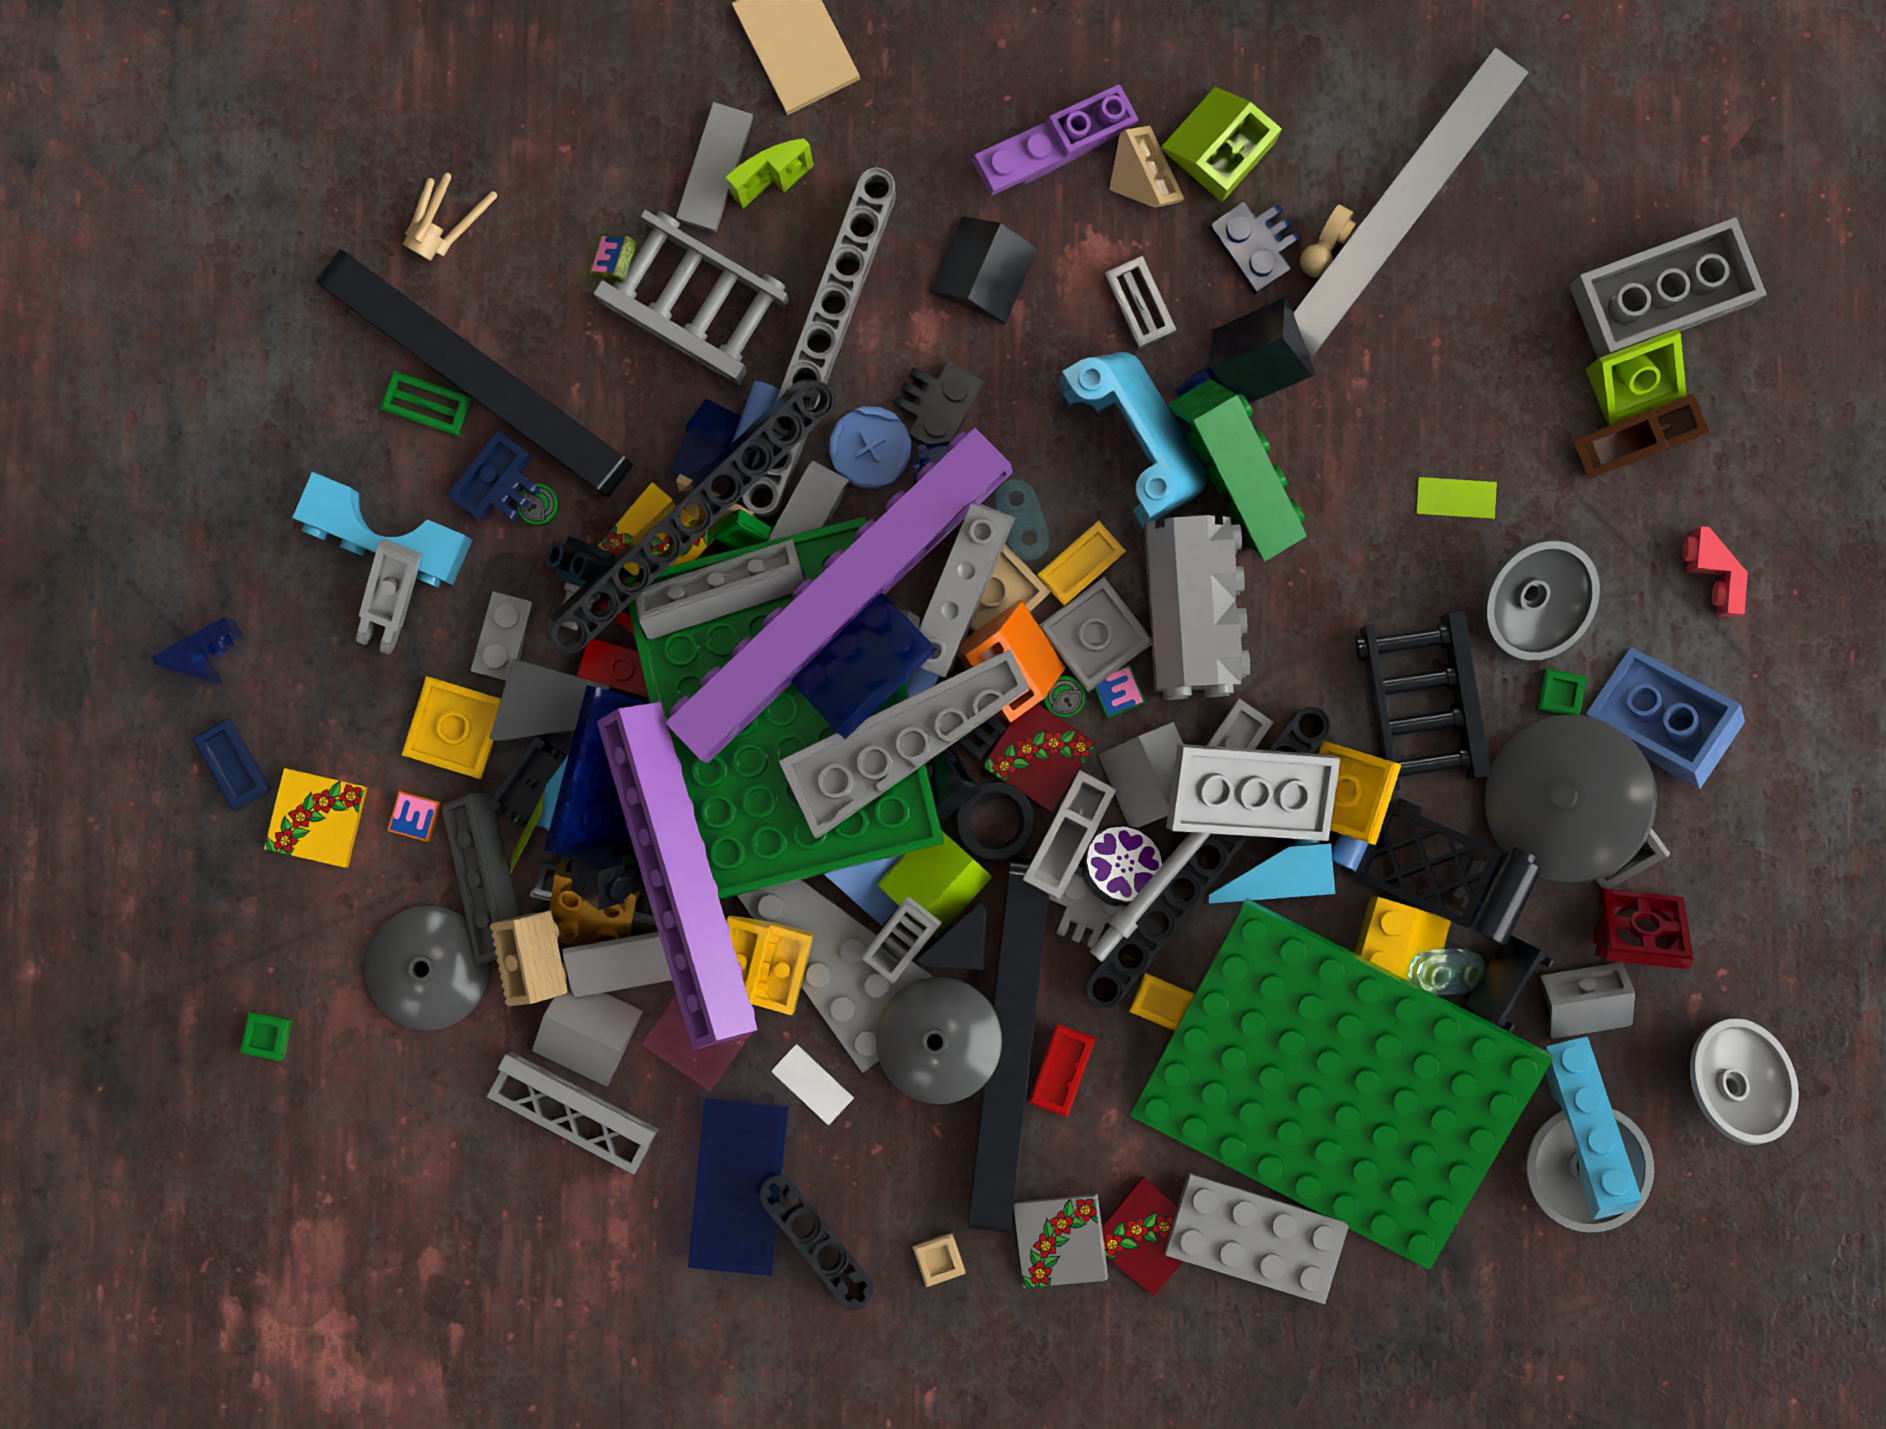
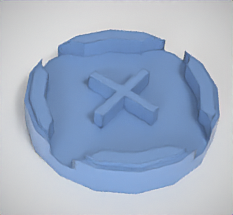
M863 406L843 416L836 423L830 436L829 454L835 470L841 476L849 479L850 484L861 489H879L892 484L904 473L911 458V439L905 425L894 413L881 407Z

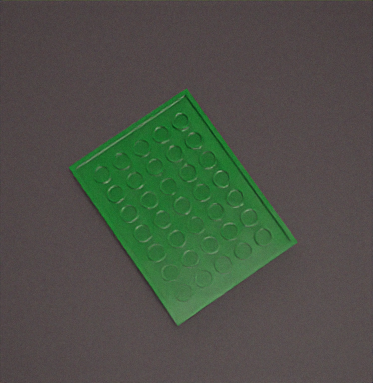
M861 517L669 566L650 585L793 539L805 580L811 578L814 581L826 570L823 565L833 553L839 549L845 552L856 541L854 535L867 522V519ZM638 575L622 578L623 583H631ZM793 593L653 639L647 638L638 620L634 599L628 605L650 703L661 702L667 720L672 717L669 713L671 708L683 697H693L703 687L700 682L704 676L717 666L722 669L733 658L731 655L733 649L745 638L750 637L753 639L764 629L762 623L765 618L779 607L784 610L795 599ZM885 595L708 764L701 761L670 728L671 739L676 756L681 763L682 776L687 793L693 803L698 830L706 847V857L711 874L718 887L719 900L945 844L926 764L916 769L836 827L816 839L779 763L780 760L910 698Z
M1246 898L1134 1103L1130 1116L1324 1216L1345 1222L1349 1229L1430 1270L1553 1061L1551 1053Z

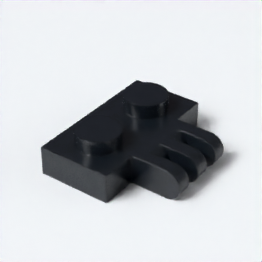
M947 362L939 379L913 367L909 376L921 382V388L905 382L901 388L903 392L915 398L913 403L897 396L893 404L917 417L909 432L911 438L946 455L947 446L956 437L983 387L984 381Z

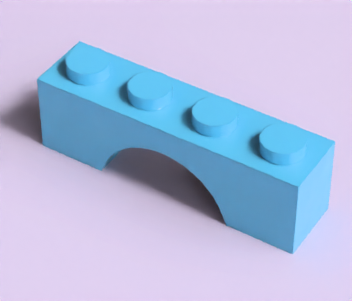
M314 472L310 475L292 517L304 523L301 531L324 541L327 534L342 539L339 547L360 556L364 555L366 549L376 553L377 546L383 539L419 552L423 555L416 579L439 588L442 581L454 585L472 543V539L466 535L430 520H426L416 530L403 536L384 537L377 535L369 529L362 518L359 506V493L346 485Z
M1588 1036L1546 1046L1545 1051L1552 1054L1553 1061L1545 1075L1553 1099L1562 1108L1571 1130L1579 1163V1180L1592 1220L1635 1210L1642 1198Z

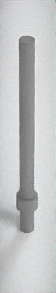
M1190 832L1123 912L1120 910L1116 912L1108 922L1111 926L1089 952L1103 962L1123 937L1128 939L1138 927L1135 924L1211 833Z

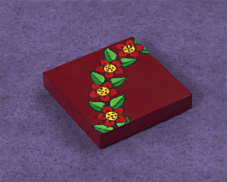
M1036 704L1010 723L982 767L1005 783L1015 786L1028 798L1049 812H1052L1097 742L1039 704Z
M1142 1176L1102 1224L1105 1255L1155 1297L1183 1263L1182 1260L1164 1254L1178 1205Z

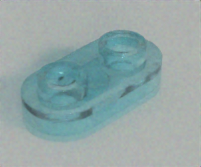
M1009 480L1003 483L996 493V509L1015 518L1007 538L1010 550L1021 560L1034 561L1046 553L1050 543L1049 531L1033 487L1023 480ZM1012 493H1020L1024 498V503L1019 507H1014L1010 505L1008 497ZM1025 532H1033L1037 536V542L1032 546H1027L1022 542L1021 536Z
M1466 949L1427 950L1419 953L1411 962L1408 974L1409 981L1435 995L1473 992L1484 974L1485 964L1480 955Z

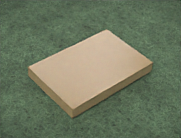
M738 0L732 3V7L787 115L860 80V75L822 0Z

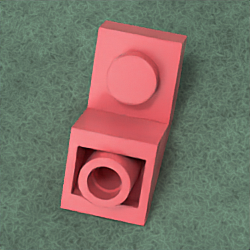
M1701 526L1690 531V536L1685 537L1682 547V559L1687 561V572L1719 575V581H1715L1712 589V604L1717 606L1716 616L1734 618L1745 613L1748 572L1710 527Z

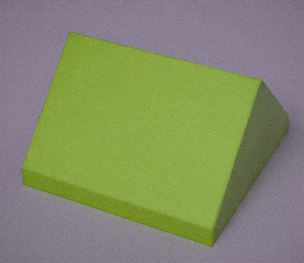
M1678 329L1601 357L1585 369L1606 423L1609 426L1686 397L1681 333Z
M943 831L942 835L945 844L903 854L876 883L899 906L909 896L937 918L941 924L932 934L935 938L941 935L992 878L984 868ZM908 913V914H909L918 924H920L924 929L927 928L924 924H922V923H921L919 920H917L914 916H912L910 913Z

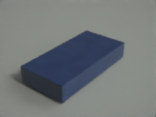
M231 718L223 720L192 738L231 810L236 811L271 791L269 784Z

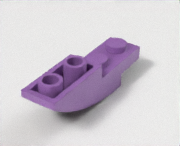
M1119 84L1050 115L1043 124L975 154L971 161L990 196L1018 183H1021L1023 186L1075 160L1130 128L1139 119Z

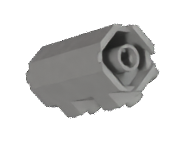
M1210 515L1164 519L1165 527H1159L1158 529H1156L1155 521L1146 522L1144 525L1155 692H1163V700L1187 699L1188 696H1192V691L1204 690L1205 697L1230 696V694L1234 693V687L1241 685L1242 678L1250 675L1249 651L1242 650L1241 637L1243 633H1247L1248 629L1246 608H1237L1236 596L1240 595V591H1244L1245 588L1243 566H1236L1235 557L1237 550L1242 548L1240 524L1232 525L1230 517L1222 516L1218 524H1215V516Z

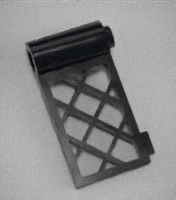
M1399 798L1396 805L1389 802L1376 845L1368 844L1360 864L1352 877L1469 929L1484 938L1506 946L1540 874L1541 868L1535 865L1537 857L1516 847L1513 848L1511 853L1501 851L1420 815L1423 808ZM1396 815L1408 820L1413 836L1391 844L1387 829L1393 816ZM1416 824L1429 830L1419 833ZM1436 834L1445 836L1451 852L1429 860L1422 840ZM1382 839H1384L1386 846L1379 848ZM1454 841L1459 842L1465 845L1466 847L1457 850ZM1416 842L1424 863L1401 871L1394 850ZM1475 850L1490 856L1482 872L1467 877L1460 856ZM1389 853L1396 872L1395 874L1382 879L1366 874L1373 858ZM1454 859L1461 880L1439 888L1432 867ZM1426 869L1433 890L1419 896L1409 893L1404 877ZM1398 880L1399 883H1400L1401 889H1400V888H1397V887H1395V886H1393V885H1391V884H1389V883ZM1478 881L1474 891L1472 892L1470 884ZM1464 886L1469 902L1463 915L1460 916L1447 910L1442 894ZM1436 897L1439 906L1426 900Z

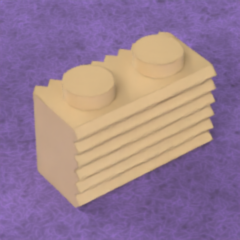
M551 910L530 913L491 923L490 929L493 931L491 937L495 940L493 945L496 947L495 954L498 956L496 961L500 965L498 970L501 972L500 979L503 981L501 986L505 989L503 995L506 997L505 1003L507 1006L537 1003L568 993L566 966L561 961L557 941L559 929L553 920Z

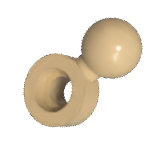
M1340 204L1335 208L1323 228L1318 243L1308 246L1301 254L1300 266L1305 274L1314 278L1323 275L1333 261L1331 251L1338 243L1345 245L1357 226V223L1352 221L1353 211Z

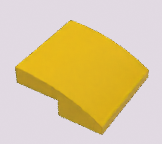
M729 916L727 923L730 928V938L737 961L742 968V978L749 1002L753 1005L793 1015L815 933L757 919Z

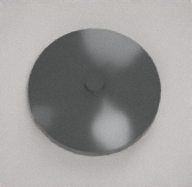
M1559 715L1542 719L1527 726L1514 735L1501 749L1492 764V776L1487 778L1485 811L1494 839L1504 852L1511 853L1513 848L1516 847L1536 856L1535 865L1541 868L1538 877L1558 883H1584L1608 876L1627 864L1637 854L1653 826L1657 807V791L1653 772L1647 759L1627 735L1614 726L1596 718L1582 715Z

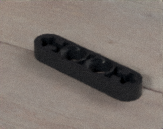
M769 1173L762 1177L756 1188V1197L760 1205L836 1300L851 1310H858L867 1306L874 1294L871 1279L794 1182L780 1173ZM773 1183L779 1187L785 1184L786 1188L782 1191L783 1196L791 1205H794L797 1199L800 1201V1204L793 1206L786 1212L783 1206L775 1199L768 1202L767 1198L771 1195L768 1187ZM786 1212L783 1218L780 1219L779 1214ZM799 1214H809L813 1220L812 1230L806 1236H795L791 1230L793 1219ZM825 1246H834L839 1254L837 1263L828 1269L820 1268L817 1263L818 1252ZM850 1264L851 1268L845 1270L847 1265ZM844 1271L849 1279L856 1284L862 1281V1284L858 1287L861 1295L856 1299L851 1295L845 1298L844 1295L847 1294L848 1288L836 1276ZM836 1277L834 1282L831 1283L830 1279Z

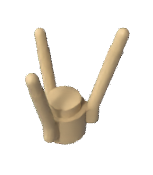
M445 173L427 208L435 182L433 178H428L412 222L405 233L407 236L402 244L430 261L435 253L444 257L450 245L497 198L496 192H490L442 239L440 236L444 230L431 222L451 180V174Z

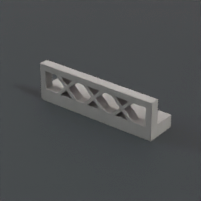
M513 1051L505 1054L498 1068L500 1073L487 1095L488 1098L631 1174H636L659 1130L658 1128ZM508 1076L525 1083L528 1086L530 1096L514 1100L501 1093ZM549 1096L564 1104L567 1115L553 1120L544 1116L538 1098ZM532 1101L535 1110L522 1103ZM585 1115L600 1123L604 1135L592 1139H587L580 1135L575 1118ZM569 1120L572 1130L559 1123ZM623 1135L640 1144L632 1162L616 1154L612 1137ZM606 1140L608 1149L596 1142Z

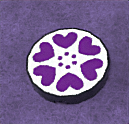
M1123 824L1108 826L1096 833L1090 841L1082 857L1084 868L1082 873L1085 883L1096 897L1109 905L1117 907L1119 905L1128 906L1164 864L1160 848L1152 837L1139 828Z

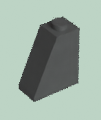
M513 659L489 739L508 743L534 739L536 736L548 737L586 731L600 712L610 714L616 710L618 697L612 696L614 688L611 686Z

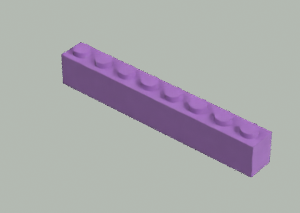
M661 702L619 708L598 720L597 724L692 1049L695 1050L739 1038L758 1030L755 1022L754 1008L749 1002L742 978V968L737 961L730 938V928L722 911L718 897V887L711 874L706 857V847L698 830L693 803L687 793L682 776L681 763L676 756L671 739L670 727L665 723L667 718L664 715Z

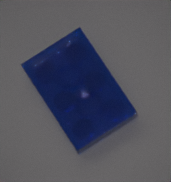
M881 592L791 682L836 732L846 739L938 649Z

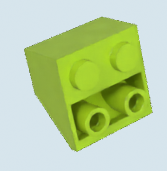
M1215 86L1162 145L1161 150L1218 200L1223 202L1276 143L1282 128L1252 102Z

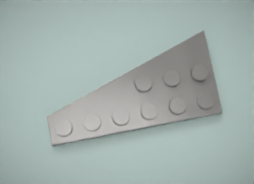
M802 880L737 895L753 919L815 933L801 987L863 1073L877 1063L879 1058L876 1048V1032L884 1008L893 996L907 985L934 976L911 961L893 984L861 959V956L877 935ZM883 942V946H885L888 950L894 953L901 960L903 959L902 955H900L887 943Z

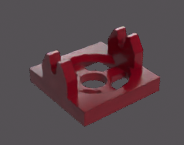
M1600 889L1597 898L1599 918L1594 934V944H1597L1595 956L1605 957V961L1681 969L1691 968L1694 958L1684 897ZM1626 909H1636V912L1631 917L1615 916ZM1648 919L1654 922L1658 929L1651 932L1644 931L1636 925L1635 920ZM1615 929L1631 931L1636 937L1641 939V946H1632L1625 943L1616 933ZM1661 934L1668 935L1666 949L1656 947L1655 939L1659 938Z

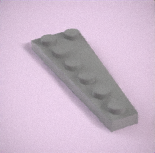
M1011 649L780 760L779 763L813 836L817 839L1029 691V686Z

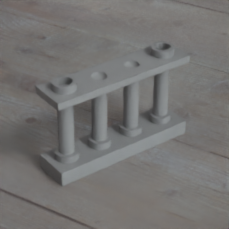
M645 210L641 218L645 226L652 230L621 282L616 281L612 286L602 280L594 292V296L600 304L739 386L747 373L745 365L740 362L743 358L740 353L771 302L784 309L788 306V295L783 292L785 285L768 274H764L762 278L756 276L677 229L680 223L666 213L658 211L655 216ZM668 239L687 250L656 303L651 302L647 307L635 300L637 296L635 289L663 243ZM703 260L722 271V274L692 323H686L684 328L670 321L672 317L670 310L700 261ZM736 281H739L756 291L757 295L726 345L721 344L720 348L717 349L705 341L708 337L705 332Z
M981 503L979 505L970 504L906 662L946 678L948 671L952 672L958 658L956 654L959 644L966 639L1015 521L1014 517Z

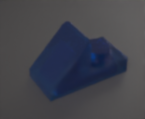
M705 399L686 424L684 430L687 434L668 471L677 477L681 474L694 480L730 446L741 415Z
M223 617L151 658L155 665L205 680L222 683L207 654L211 653L212 656H217L230 650L235 646L233 640L242 636L243 633L236 620Z

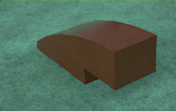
M1693 393L1573 441L1587 477L1591 479L1710 433L1697 397Z

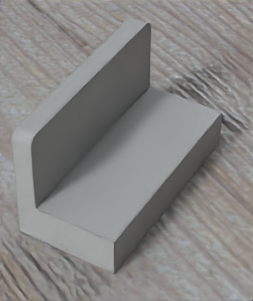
M1623 962L1540 976V988L1549 1009L1548 1031L1551 1038L1555 1039L1628 1027L1633 1024L1635 991Z

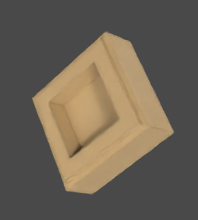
M952 1232L913 1245L912 1248L926 1287L966 1274Z

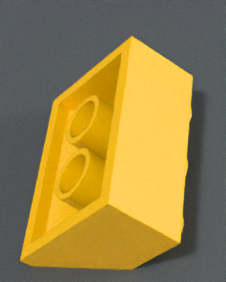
M1370 896L1354 953L1431 992L1451 921L1414 907Z

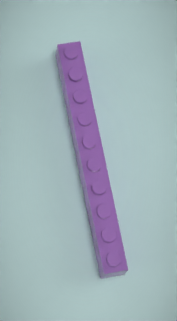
M976 428L968 434L965 432L958 434L947 446L946 450L948 453L937 464L931 461L921 469L916 476L918 482L907 493L903 490L896 493L886 504L885 509L887 512L876 522L872 519L866 522L854 535L856 541L845 552L839 549L826 560L823 565L826 570L814 581L811 578L804 581L794 591L793 597L795 599L784 610L779 607L765 618L762 623L764 629L753 639L747 637L742 640L731 652L733 658L722 669L717 666L704 676L700 682L703 687L693 697L685 696L671 708L669 713L672 717L665 723L701 761L708 764L963 521L971 503L979 505L1013 473L1010 462Z

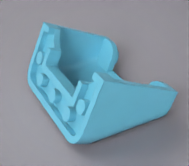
M1117 352L1089 357L1062 371L1058 389L1068 406L1077 402L1086 403L1092 406L1096 413H1099L1115 403L1152 464L1151 467L1140 474L1136 482L1135 492L1140 504L1132 512L1142 529H1144L1146 522H1156L1202 493L1207 483L1205 468L1136 356L1128 352Z

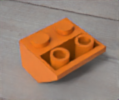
M1022 600L1014 603L963 640L956 652L968 670L1011 649L1030 690L997 712L999 716L1010 723L1043 700L1066 668Z

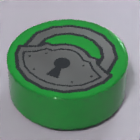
M535 483L540 490L534 495L524 488L519 494L530 502L525 508L517 503V510L527 523L534 526H545L557 517L560 510V502L557 494L550 487Z
M1060 676L1044 698V704L1047 710L1057 717L1069 718L1076 715L1082 709L1085 703V691L1081 683L1075 678Z

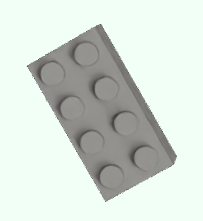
M1736 217L1581 274L1569 285L1597 359L1669 331L1678 329L1680 332L1748 307L1767 295Z

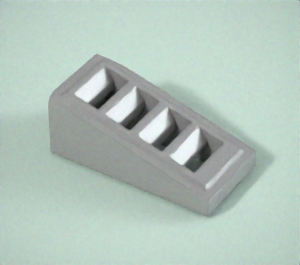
M908 896L861 956V959L894 984L941 922ZM905 913H910L927 928L925 930L920 928L906 917ZM899 922L902 923L919 938L917 940L914 939L897 924ZM891 932L894 933L897 937H899L901 940H903L906 944H908L911 947L910 950L904 947L901 943H899L889 934ZM883 942L887 943L890 947H892L895 951L902 955L903 959L901 960L894 953H892L885 946H883Z

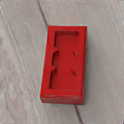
M592 639L586 645L577 677L649 698L638 651Z
M1056 1023L1028 1103L1068 1117L1096 1037Z

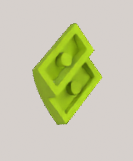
M804 138L791 140L768 148L746 160L725 177L732 198L744 209L772 182L785 193L814 166L810 144Z

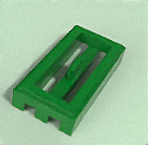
M393 370L380 409L392 415L460 438L463 422H466L468 416V408L471 407L474 399ZM399 382L458 402V409L455 410L398 390ZM396 398L454 418L451 425L393 405V399Z

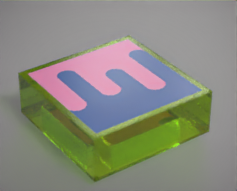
M601 234L589 273L599 278L625 280L637 241L628 236Z

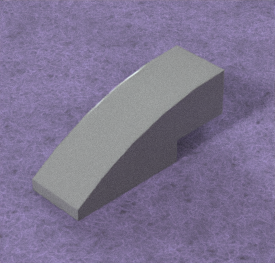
M1079 770L1050 824L1023 881L1060 900L1117 789Z

